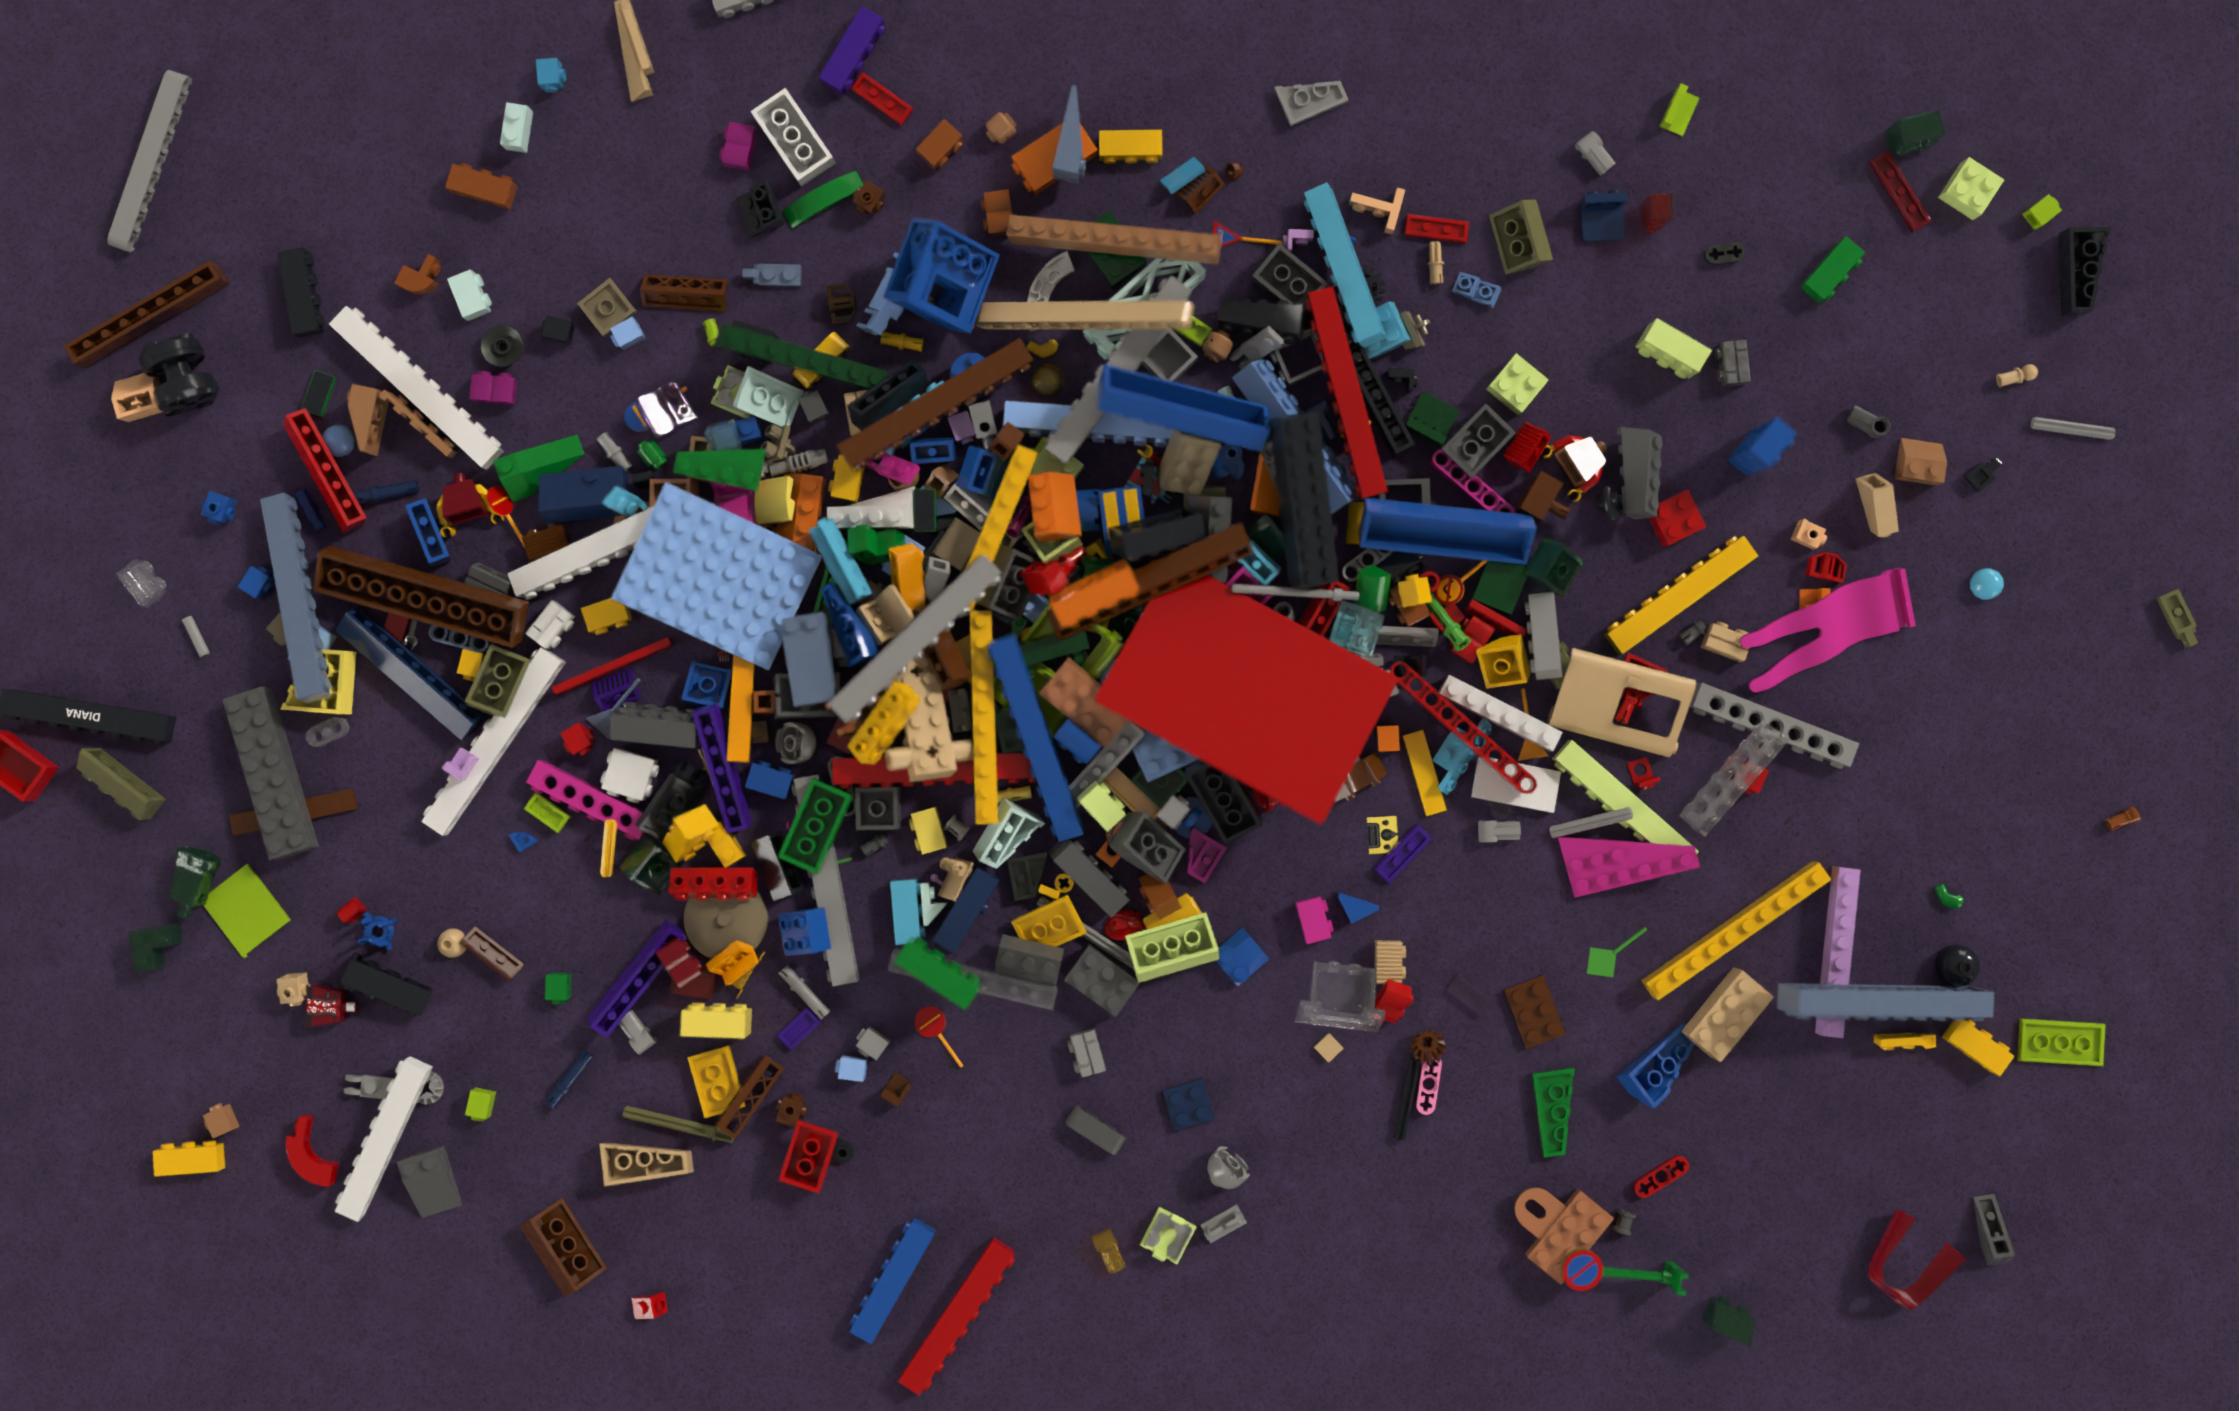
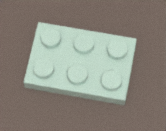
M747 367L733 407L779 427L784 425L790 427L800 402L799 398L802 397L804 391L754 368Z

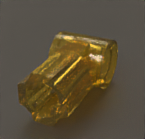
M1111 1227L1091 1236L1098 1254H1101L1109 1274L1126 1267L1117 1247V1240L1112 1234Z

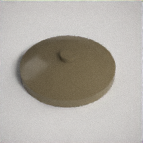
M758 890L757 897L749 898L748 901H741L736 898H729L727 901H720L716 898L699 901L695 898H689L684 911V927L689 941L700 953L711 959L736 940L752 945L755 950L762 942L768 927V909Z

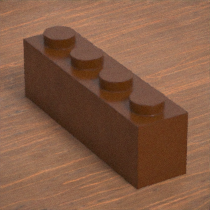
M928 605L915 607L912 611L914 619ZM942 630L937 635L939 639L931 647L927 645L922 651L942 690L962 686L972 676V673L951 631L945 632Z

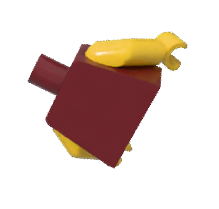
M463 473L453 476L454 483L443 488V495H441L436 505L439 522L443 525L440 534L444 538L446 537V529L450 530L451 537L455 536L456 530L452 525L488 516L491 511L486 502L488 490L481 484H476L473 479L467 480L466 475ZM491 511V521L497 524L495 521L496 514Z

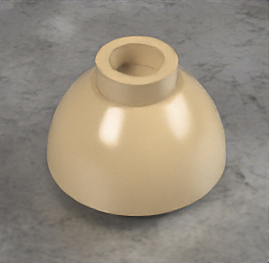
M454 928L442 932L437 941L440 953L449 958L462 955L466 950V947L460 944L461 940L465 937L464 933Z

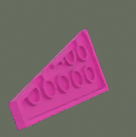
M1558 837L1575 898L1700 867L1695 847L1692 845Z

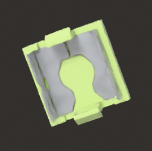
M727 365L724 376H718L713 386L717 392L713 396L711 404L742 418H750L752 414L733 407L745 372Z
M1159 1207L1140 1246L1153 1251L1152 1256L1162 1262L1167 1258L1171 1262L1178 1264L1196 1229V1225Z

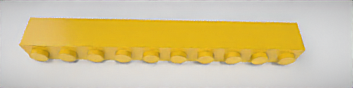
M970 611L975 825L997 824L993 660L990 659L987 650L992 640L991 611Z
M1810 862L1642 979V983L1653 998L1660 1000L1831 881V878L1820 862Z

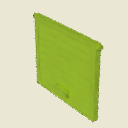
M249 864L243 866L205 897L199 898L200 902L244 959L250 951L291 921Z

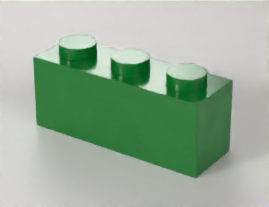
M1845 236L1828 253L1800 288L1817 303L1823 300L1828 301L1835 294L1833 289L1838 284L1841 286L1848 279L1849 275L1847 273L1850 269L1855 270L1863 261L1861 257L1865 252Z

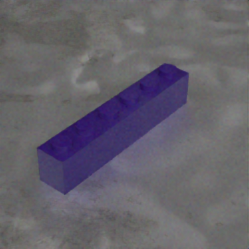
M715 703L698 707L692 714L726 832L731 833L747 829L752 824V819L735 762L727 761L728 736L719 704Z
M667 919L662 923L587 1017L592 1029L605 1037L611 1034L664 968L663 963L656 954V950L677 936L680 941L687 939L681 928Z

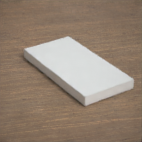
M1478 757L1471 797L1554 813L1561 775L1560 771L1518 763L1537 782V788L1534 792L1523 794L1514 789ZM1489 757V759H1490L1492 762H1496V761L1498 760V759L1490 758V757ZM1508 764L1505 767V773L1508 776H1512L1515 769L1513 765ZM1527 778L1521 781L1522 789L1527 790L1530 787V781Z

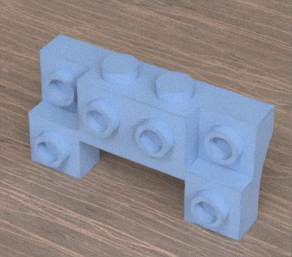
M895 252L893 256L898 258L899 253ZM887 267L886 274L868 306L872 309L866 308L864 311L871 315L867 325L859 322L856 325L867 333L881 335L886 329L889 319L897 320L903 313L904 308L883 298L893 272L892 268Z

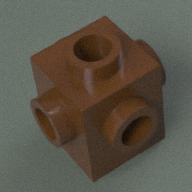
M866 180L862 188L858 187L853 194L855 209L864 216L869 214L873 217L884 206L885 192Z
M790 1092L783 1099L779 1098L776 1110L779 1111L776 1122L796 1128L797 1121L800 1118H805L808 1109L805 1106L806 1100L802 1099V1095Z

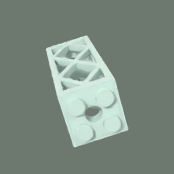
M1156 258L1109 301H1148L1151 296L1156 297L1159 293L1150 294L1156 276L1178 272L1180 273L1177 280L1183 283L1187 271L1191 277L1183 285L1193 290L1205 279L1206 270L1199 262L1171 261L1170 259ZM1181 265V267L1160 270L1166 267ZM1146 283L1143 295L1130 297ZM1083 329V336L1091 345L1093 343L1097 345V352L1106 360L1114 347L1116 349L1119 348L1122 343L1119 340L1123 335L1108 336L1123 334L1127 330L1130 332L1132 329Z

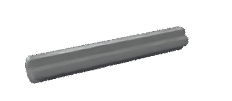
M2034 417L2031 420L2032 429L2108 440L2114 439L2116 432L2114 428L2040 417Z
M1627 807L1554 825L1549 829L1552 838H1557L1630 820L1633 818L1631 808Z

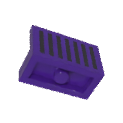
M632 668L592 682L594 699L602 712L611 709L634 683ZM638 686L632 690L621 704L642 698Z

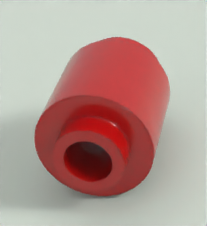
M1427 571L1418 576L1419 578H1428L1430 581V593L1435 591L1440 585L1439 576L1435 572Z

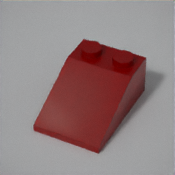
M798 1120L778 1181L819 1194L828 1172L838 1132Z

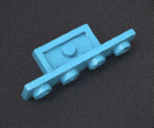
M1483 718L1477 727L1489 736L1492 725ZM1457 727L1459 733H1465V731ZM1451 732L1432 760L1448 771L1438 786V789L1445 795H1448L1456 787L1457 779L1467 770L1468 762L1472 756L1476 755ZM1476 736L1473 739L1474 746L1480 748L1479 745L1483 739L1480 736Z

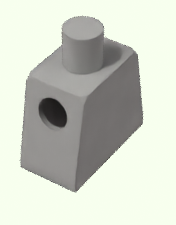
M989 400L969 405L977 439H982L984 450L988 449L994 440V435L997 434ZM987 422L989 430L983 431L981 423Z

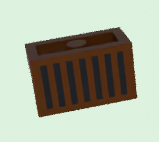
M1204 163L1201 164L1206 171L1174 193L1183 199L1195 214L1225 186L1216 170Z

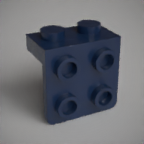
M1611 190L1606 194H1600V191H1590L1580 200L1582 240L1584 242L1613 241L1624 238L1623 205L1628 201L1627 192L1621 193L1620 190Z

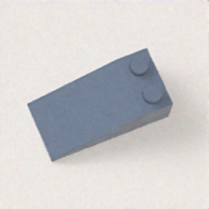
M1072 85L1053 164L1054 179L1079 184L1080 178H1084L1086 160H1083L1077 89L1075 85Z
M823 612L781 619L783 643L794 706L829 702L836 695L830 619Z

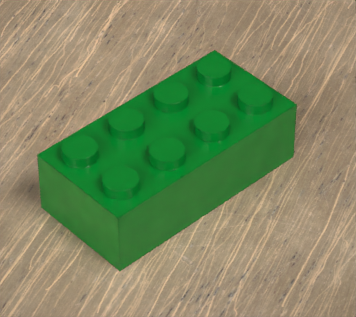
M813 778L778 857L813 873H820L854 795Z
M918 936L916 938L911 937L894 963L966 1010L982 986V983L979 982L980 978L972 972L967 974L961 970L963 966L952 960L949 962L944 958L945 954L940 950L928 948L926 946L928 943Z

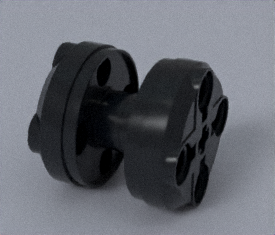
M185 333L149 342L144 345V349L138 358L146 376H166L167 382L161 384L153 391L156 405L159 410L165 413V416H174L204 408V405L208 403L213 404L220 391L217 381L211 373H192L190 366L195 367L205 359L201 342L194 337L193 333Z

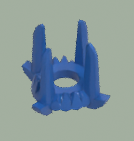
M369 912L363 914L365 918L361 920V924H365L363 929L364 937L359 939L357 943L362 946L368 942L374 946L386 947L388 951L391 950L392 944L390 941L394 936L393 924L397 922V919L395 917L391 920L383 916L373 917ZM376 925H379V928H383V935L381 937L373 935V928Z

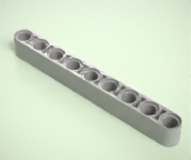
M167 70L163 76L108 234V244L110 246L132 252L135 249L133 248L134 242L138 240L141 222L145 220L148 202H151L155 191L153 187L155 182H158L162 171L160 169L161 164L165 162L169 151L167 149L168 144L172 142L175 124L179 122L182 104H185L189 93L187 89L189 84H192V79L189 76Z

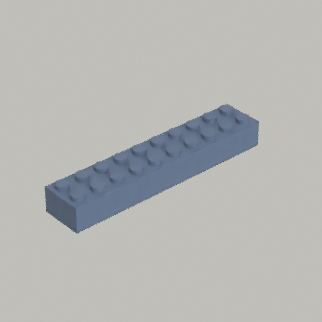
M1778 983L1777 1009L1786 1011V1015L1796 1016V1018L1810 1019V1016H1816L1818 1019H1830V1016H1836L1837 1019H1849V1016H1855L1856 1019L1868 1020L1870 1016L1880 1020H1888V1017H1894L1897 1020H1907V1017H1913L1915 1020H1927V1017H1932L1933 1020H1946V1017H1951L1952 1020L1965 1021V1018L1984 1021V1017H1993L1994 992L1971 986Z

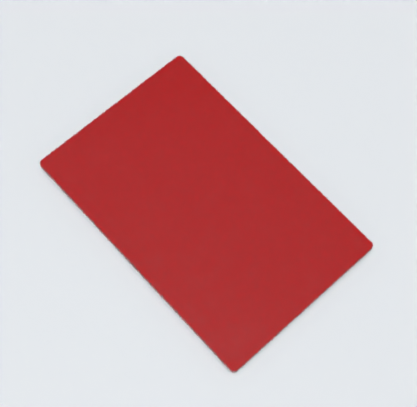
M1205 575L1149 601L1098 691L1095 702L1314 822L1322 824L1397 684L1398 678L1242 593L1232 592L1231 587L1209 575Z

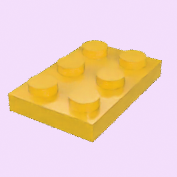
M1068 894L1011 921L1019 938L1055 947L1086 933V929Z
M729 1045L687 1057L704 1118L722 1114L741 1087ZM744 1100V1102L742 1103V1105L740 1106V1108L746 1106L745 1100Z

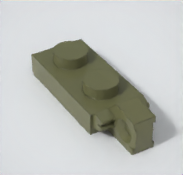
M2177 588L2157 597L2160 608L2177 640L2181 639L2185 647L2197 644L2198 641L2194 635L2197 625L2180 590Z

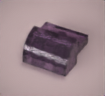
M676 380L657 388L655 391L635 401L656 438L673 432L696 418Z

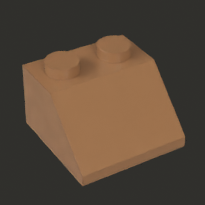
M1900 438L1895 480L1929 485L1944 483L1947 459L1943 444Z

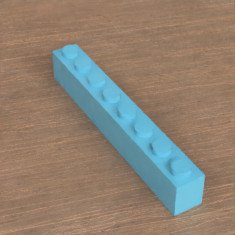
M1326 182L1304 192L1306 197L1304 205L1308 213H1312L1313 219H1310L1313 229L1315 231L1318 230L1320 235L1317 240L1322 250L1325 249L1326 256H1324L1327 267L1332 268L1333 274L1330 276L1334 286H1338L1340 293L1337 295L1341 305L1346 307L1347 312H1344L1348 324L1352 323L1354 330L1351 331L1355 343L1359 342L1364 348L1387 338L1332 188Z

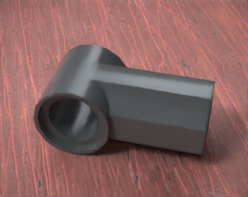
M1856 405L1852 407L1845 420L1846 423L1866 432L1874 439H1879L1886 435L1891 428L1888 419L1878 417ZM1875 423H1878V424L1881 425V427H1882V432H1881V433H1879V432H1877V431L1875 430V428H1874Z

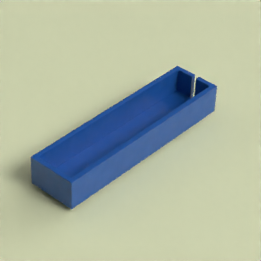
M1107 364L1104 365L1097 384V410L1105 413L1121 415L1128 419L1133 418L1147 424L1164 426L1167 429L1180 430L1187 434L1203 436L1210 440L1223 441L1229 445L1234 444L1249 450L1262 451L1270 432L1268 406Z
M1365 498L1358 538L1359 545L1362 548L1527 565L1531 551L1530 545L1533 543L1536 526L1533 515Z

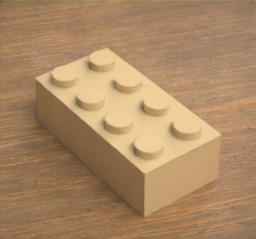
M1733 967L1681 1032L1712 1059L1722 1062L1774 997L1743 970Z

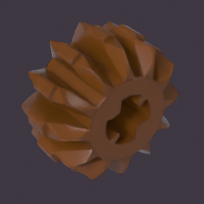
M1425 1028L1423 1034L1417 1031V1038H1412L1411 1042L1413 1045L1410 1046L1411 1052L1414 1053V1059H1420L1422 1064L1428 1061L1431 1066L1433 1060L1440 1062V1056H1445V1048L1447 1047L1446 1042L1443 1040V1035L1441 1033L1437 1034L1435 1029L1428 1033V1030Z

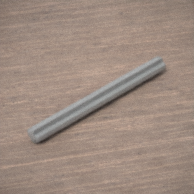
M1041 897L1037 902V907H1041L1051 901ZM1083 923L1086 929V933L1082 935L1083 937L1134 970L1129 952Z

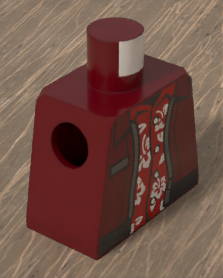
M318 984L307 986L306 1027L342 1022L347 1019V1013L358 1012V1000H347V990Z

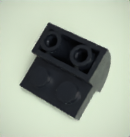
M765 180L749 188V192L736 197L749 237L753 238L783 226L784 220L769 181Z

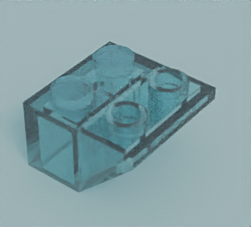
M1341 601L1329 640L1345 649L1373 656L1385 616L1365 607Z

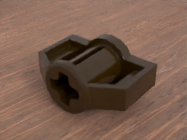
M846 283L827 285L828 305L832 324L852 321L857 310L855 293ZM848 290L850 295L833 297L832 292ZM849 301H850V303L835 304V303L849 302ZM853 309L851 315L836 317L835 311Z

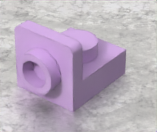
M1288 229L1287 235H1283V247L1291 252L1292 241L1296 242V245H1308V242L1313 241L1314 230Z

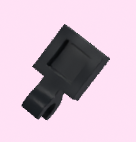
M1998 457L1993 458L1986 465L1982 462L1978 463L1963 477L1976 492H1980L1996 478L1992 472L2003 463Z

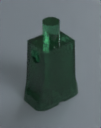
M188 846L177 848L176 867L169 899L180 903L177 912L178 917L190 918L193 907L206 904L215 874L222 862V859L213 852Z

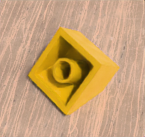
M1521 634L1501 637L1476 650L1486 689L1528 682L1531 669Z

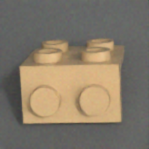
M889 585L875 600L860 606L856 610L878 646L894 639L914 620L912 611L908 608L894 585Z

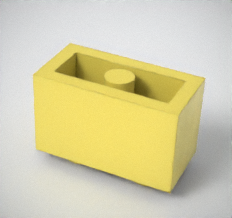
M937 807L911 814L912 818L909 819L911 830L916 831L917 839H914L917 851H921L923 855L948 847Z

